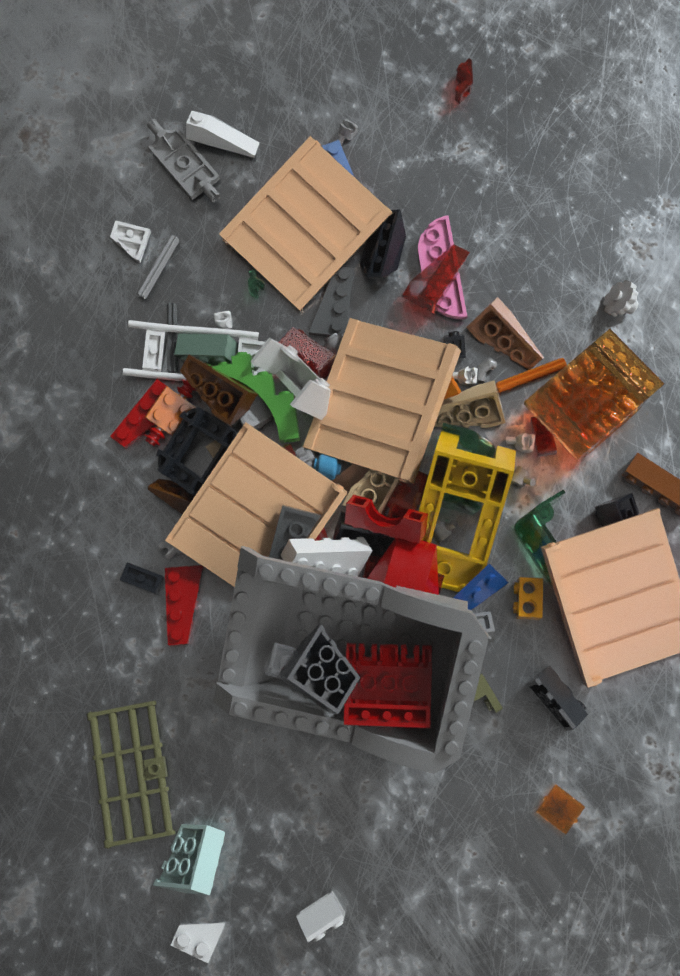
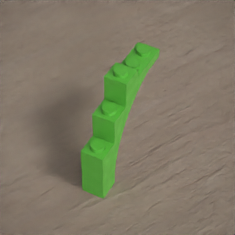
M238 352L235 356H231L232 364L220 362L217 366H211L258 394L269 407L275 419L281 443L300 441L297 409L290 405L295 399L294 394L290 393V391L279 392V395H276L272 373L262 371L255 375L254 366L250 362L253 359L251 354Z

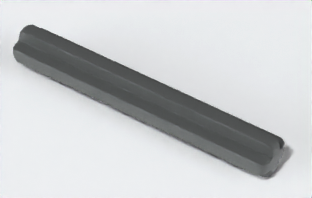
M176 303L167 304L168 325H177ZM167 332L168 373L178 372V357L174 355L178 338L175 332Z

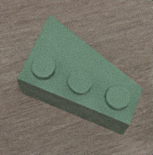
M178 333L174 355L181 359L183 363L190 354L202 362L217 366L220 362L232 364L231 356H235L238 353L239 344L228 334Z

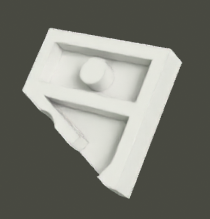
M115 221L110 238L134 260L141 263L151 231L148 228Z
M226 923L180 924L171 946L209 963Z

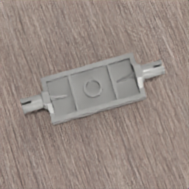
M156 119L151 120L154 124L149 121L147 127L155 135L154 143L148 147L150 152L191 200L203 192L211 202L216 201L214 197L218 200L221 195L212 185L220 180V176L190 141L186 139L184 134L177 126L172 130H166L159 125Z

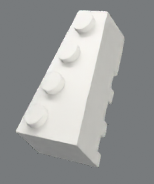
M349 537L341 538V540L323 538L320 541H314L313 538L289 539L281 553V557L284 561L358 577L372 553V549L364 537H357L355 540H350Z

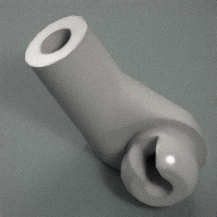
M487 358L477 366V383H485L486 372L489 369H495L497 366L495 360Z

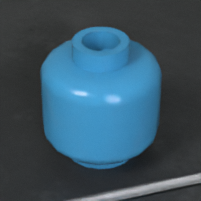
M322 454L315 458L314 469L328 479L334 480L336 475H340L341 464L338 463L337 458Z

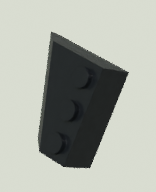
M319 624L300 643L279 678L327 712L339 714L359 681L360 676L347 658L341 654L334 640L326 633L323 625Z
M551 666L544 668L527 683L528 687L566 731L574 730L588 715L585 711L587 709L585 705L573 696L572 690L563 683Z

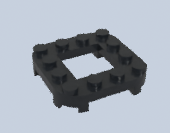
M200 407L191 409L188 412L183 411L179 417L183 420L164 450L158 449L156 453L159 467L157 470L194 496H196L238 434V431ZM199 430L221 444L202 477L180 462Z

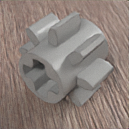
M301 447L294 451V456L309 466H314L315 457L310 449L304 450Z

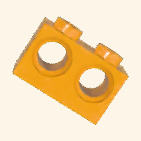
M519 577L517 582H514L513 587L514 594H517V602H513V613L516 614V619H542L543 578ZM523 585H531L533 592L530 594L526 593L523 590ZM523 604H530L532 612H524Z

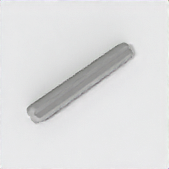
M169 236L138 289L137 295L140 298L146 299L179 243L176 236Z

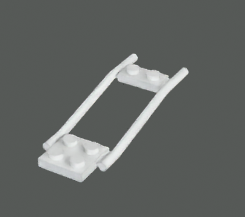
M129 320L128 328L146 329L147 331L142 370L123 368V375L186 381L183 374L161 372L165 332L228 334L231 337L239 338L238 352H247V354H251L252 358L265 342L258 341L259 332ZM253 364L255 375L258 372L267 371Z

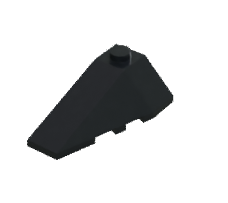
M342 511L333 536V540H341L344 537L355 540L357 537H364L372 549L368 559L382 557L395 539L385 534L373 533L370 530L354 528L351 525L345 524V512Z

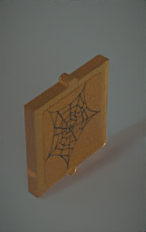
M555 784L550 793L544 796V801L536 812L564 834H567L572 825L578 822L577 818L585 806Z

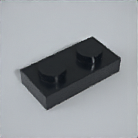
M127 562L120 581L157 595L164 576Z

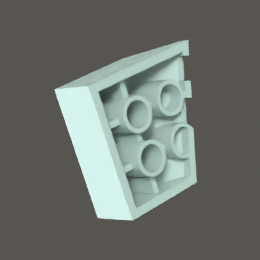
M181 824L171 845L172 853L169 860H164L161 867L164 869L160 879L155 880L153 886L183 893L210 895L225 832L208 825Z

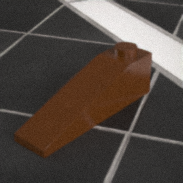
M190 354L180 370L190 385L200 394V398L210 407L214 416L228 425H233L247 413L258 395L251 389Z

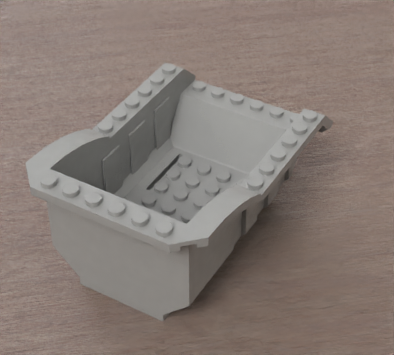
M241 546L224 649L213 700L217 706L232 716L350 742L353 746L385 760L434 774L460 759L489 640L488 634L481 627L472 610H468V601L400 586L395 588L380 581L266 557L250 547ZM319 624L323 625L326 633L334 640L337 645L336 647L344 657H346L347 643H356L357 653H359V643H364L365 657H372V644H377L378 654H380V644H398L399 655H401V645H406L407 658H414L413 650L415 645H420V655H422L423 645H432L430 728L344 725V706L339 714L329 713L279 677L300 643Z

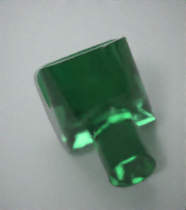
M253 269L248 272L250 276L248 279V292L250 296L259 298L260 289L264 290L265 281L258 278L256 271Z

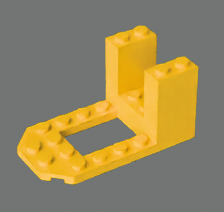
M441 431L419 508L420 512L428 514L426 534L422 541L429 543L432 541L444 493L483 503L469 554L437 546L439 587L459 592L487 566L514 474L516 450L497 446L494 458L456 449L460 435Z

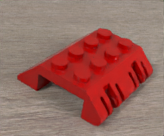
M347 643L346 658L360 676V679L344 704V725L430 728L432 645H423L422 655H420V645H415L413 650L414 658H407L406 645H401V655H399L398 644H380V654H378L377 644H372V657H365L364 643H359V653H357L356 643Z

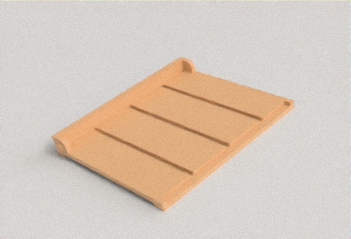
M310 136L219 235L223 238L222 241L225 244L233 247L301 311L393 212L324 150L317 140Z
M350 318L327 382L330 384L328 388L331 390L327 415L322 420L313 417L303 447L396 477L403 483L409 482L414 484L461 350L451 343L445 344Z
M245 422L165 541L235 587L241 546L250 547L259 554L269 557L282 505L321 515L306 539L313 538L315 540L347 495V491L343 486L335 484Z
M659 508L541 547L580 676L587 688L597 686L602 683V679L680 653V579Z

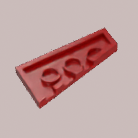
M156 379L110 437L127 449L144 436L149 427H155L156 425L146 419L145 415L166 385Z
M202 565L165 568L168 646L189 645L193 616L197 605L201 576L204 570Z

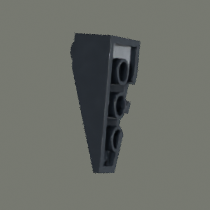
M633 493L606 501L595 507L596 517L602 527L639 515Z

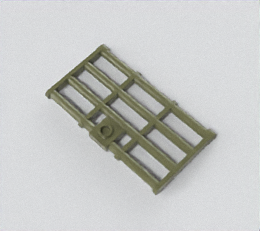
M156 701L86 713L87 721L90 722L94 752L92 760H95L100 798L98 804L101 805L105 840H103L104 848L109 849L117 845L176 834L172 827L167 792L169 791V786H166L165 777H168L166 759L165 756H162L161 751L163 745L160 743L155 710ZM147 707L152 745L141 746L136 716V709ZM128 711L133 748L121 750L116 713ZM108 714L113 752L102 754L97 716ZM153 749L154 758L143 760L142 751ZM134 753L139 792L127 794L122 758L123 754ZM114 756L119 796L108 798L103 758ZM157 779L158 789L147 790L146 781ZM159 793L165 832L153 834L148 795ZM140 796L145 836L133 838L128 798ZM120 800L125 839L114 841L109 802Z

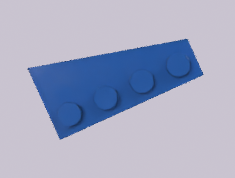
M489 563L453 598L468 601V610H472L509 582Z

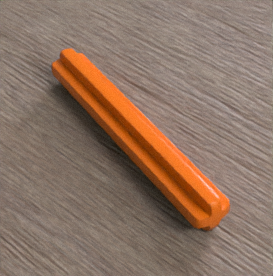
M559 358L496 383L497 390L501 393L564 369L567 366L564 358Z

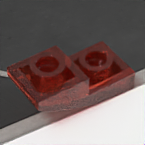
M550 415L531 417L532 433L535 435L537 456L557 454Z

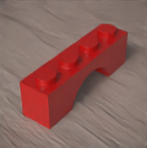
M353 495L346 503L345 524L351 525L354 528H363L373 533L385 534L389 537L404 539L411 543H420L426 534L427 513L409 509L400 518H388L377 511L372 499Z

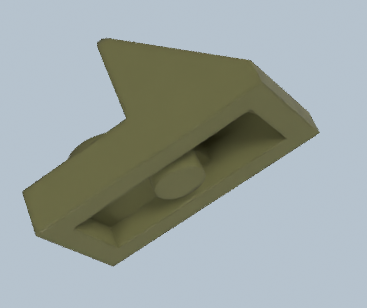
M481 673L474 701L484 696L486 700L483 702L489 712L492 710L494 713H497L503 707Z

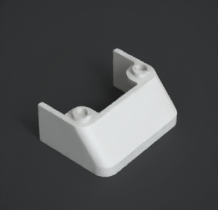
M268 338L250 362L275 374L295 395V399L290 404L292 407L322 420L328 411L331 392L328 387L330 384L323 378H319L297 355L298 351L290 345L286 347Z

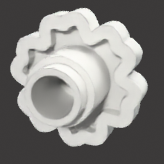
M625 280L623 283L619 281L613 285L610 293L605 296L603 305L606 307L604 311L613 317H616L618 314L622 316L625 313L632 314L638 308L637 286L628 280Z

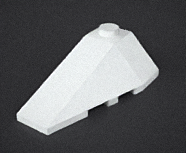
M191 111L186 123V139L255 158L259 147V142L214 116L197 111Z

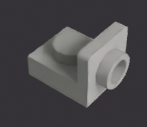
M491 611L474 613L477 621L489 636L488 643L494 642L495 629Z

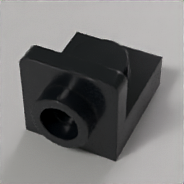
M459 331L448 332V335H444L445 344H454L461 350L458 359L466 358L465 335L459 334Z

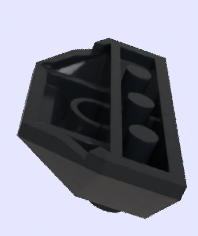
M400 209L391 210L393 214L366 241L360 265L367 278H384L398 270L406 240Z

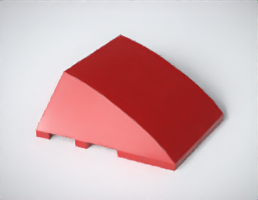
M395 538L367 579L380 581L395 588L400 586L439 595L437 545L422 540L420 543H411L404 539Z

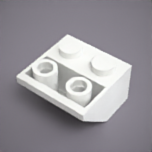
M330 891L297 913L296 917L307 941L314 940V942H317L325 936L327 929L331 927L334 930L343 924L345 911L333 891Z

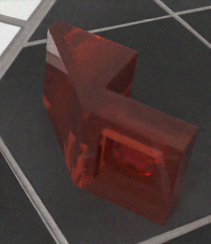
M470 58L465 63L462 62L456 70V80L459 84L455 89V101L459 104L472 93L473 73L472 60Z

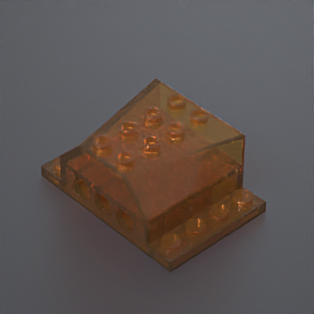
M609 329L525 400L524 405L572 456L579 460L582 456L585 458L636 414L664 383Z

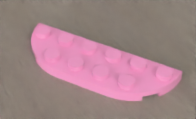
M447 215L431 222L420 236L418 259L423 287L428 302L437 312L452 319H467L449 216Z

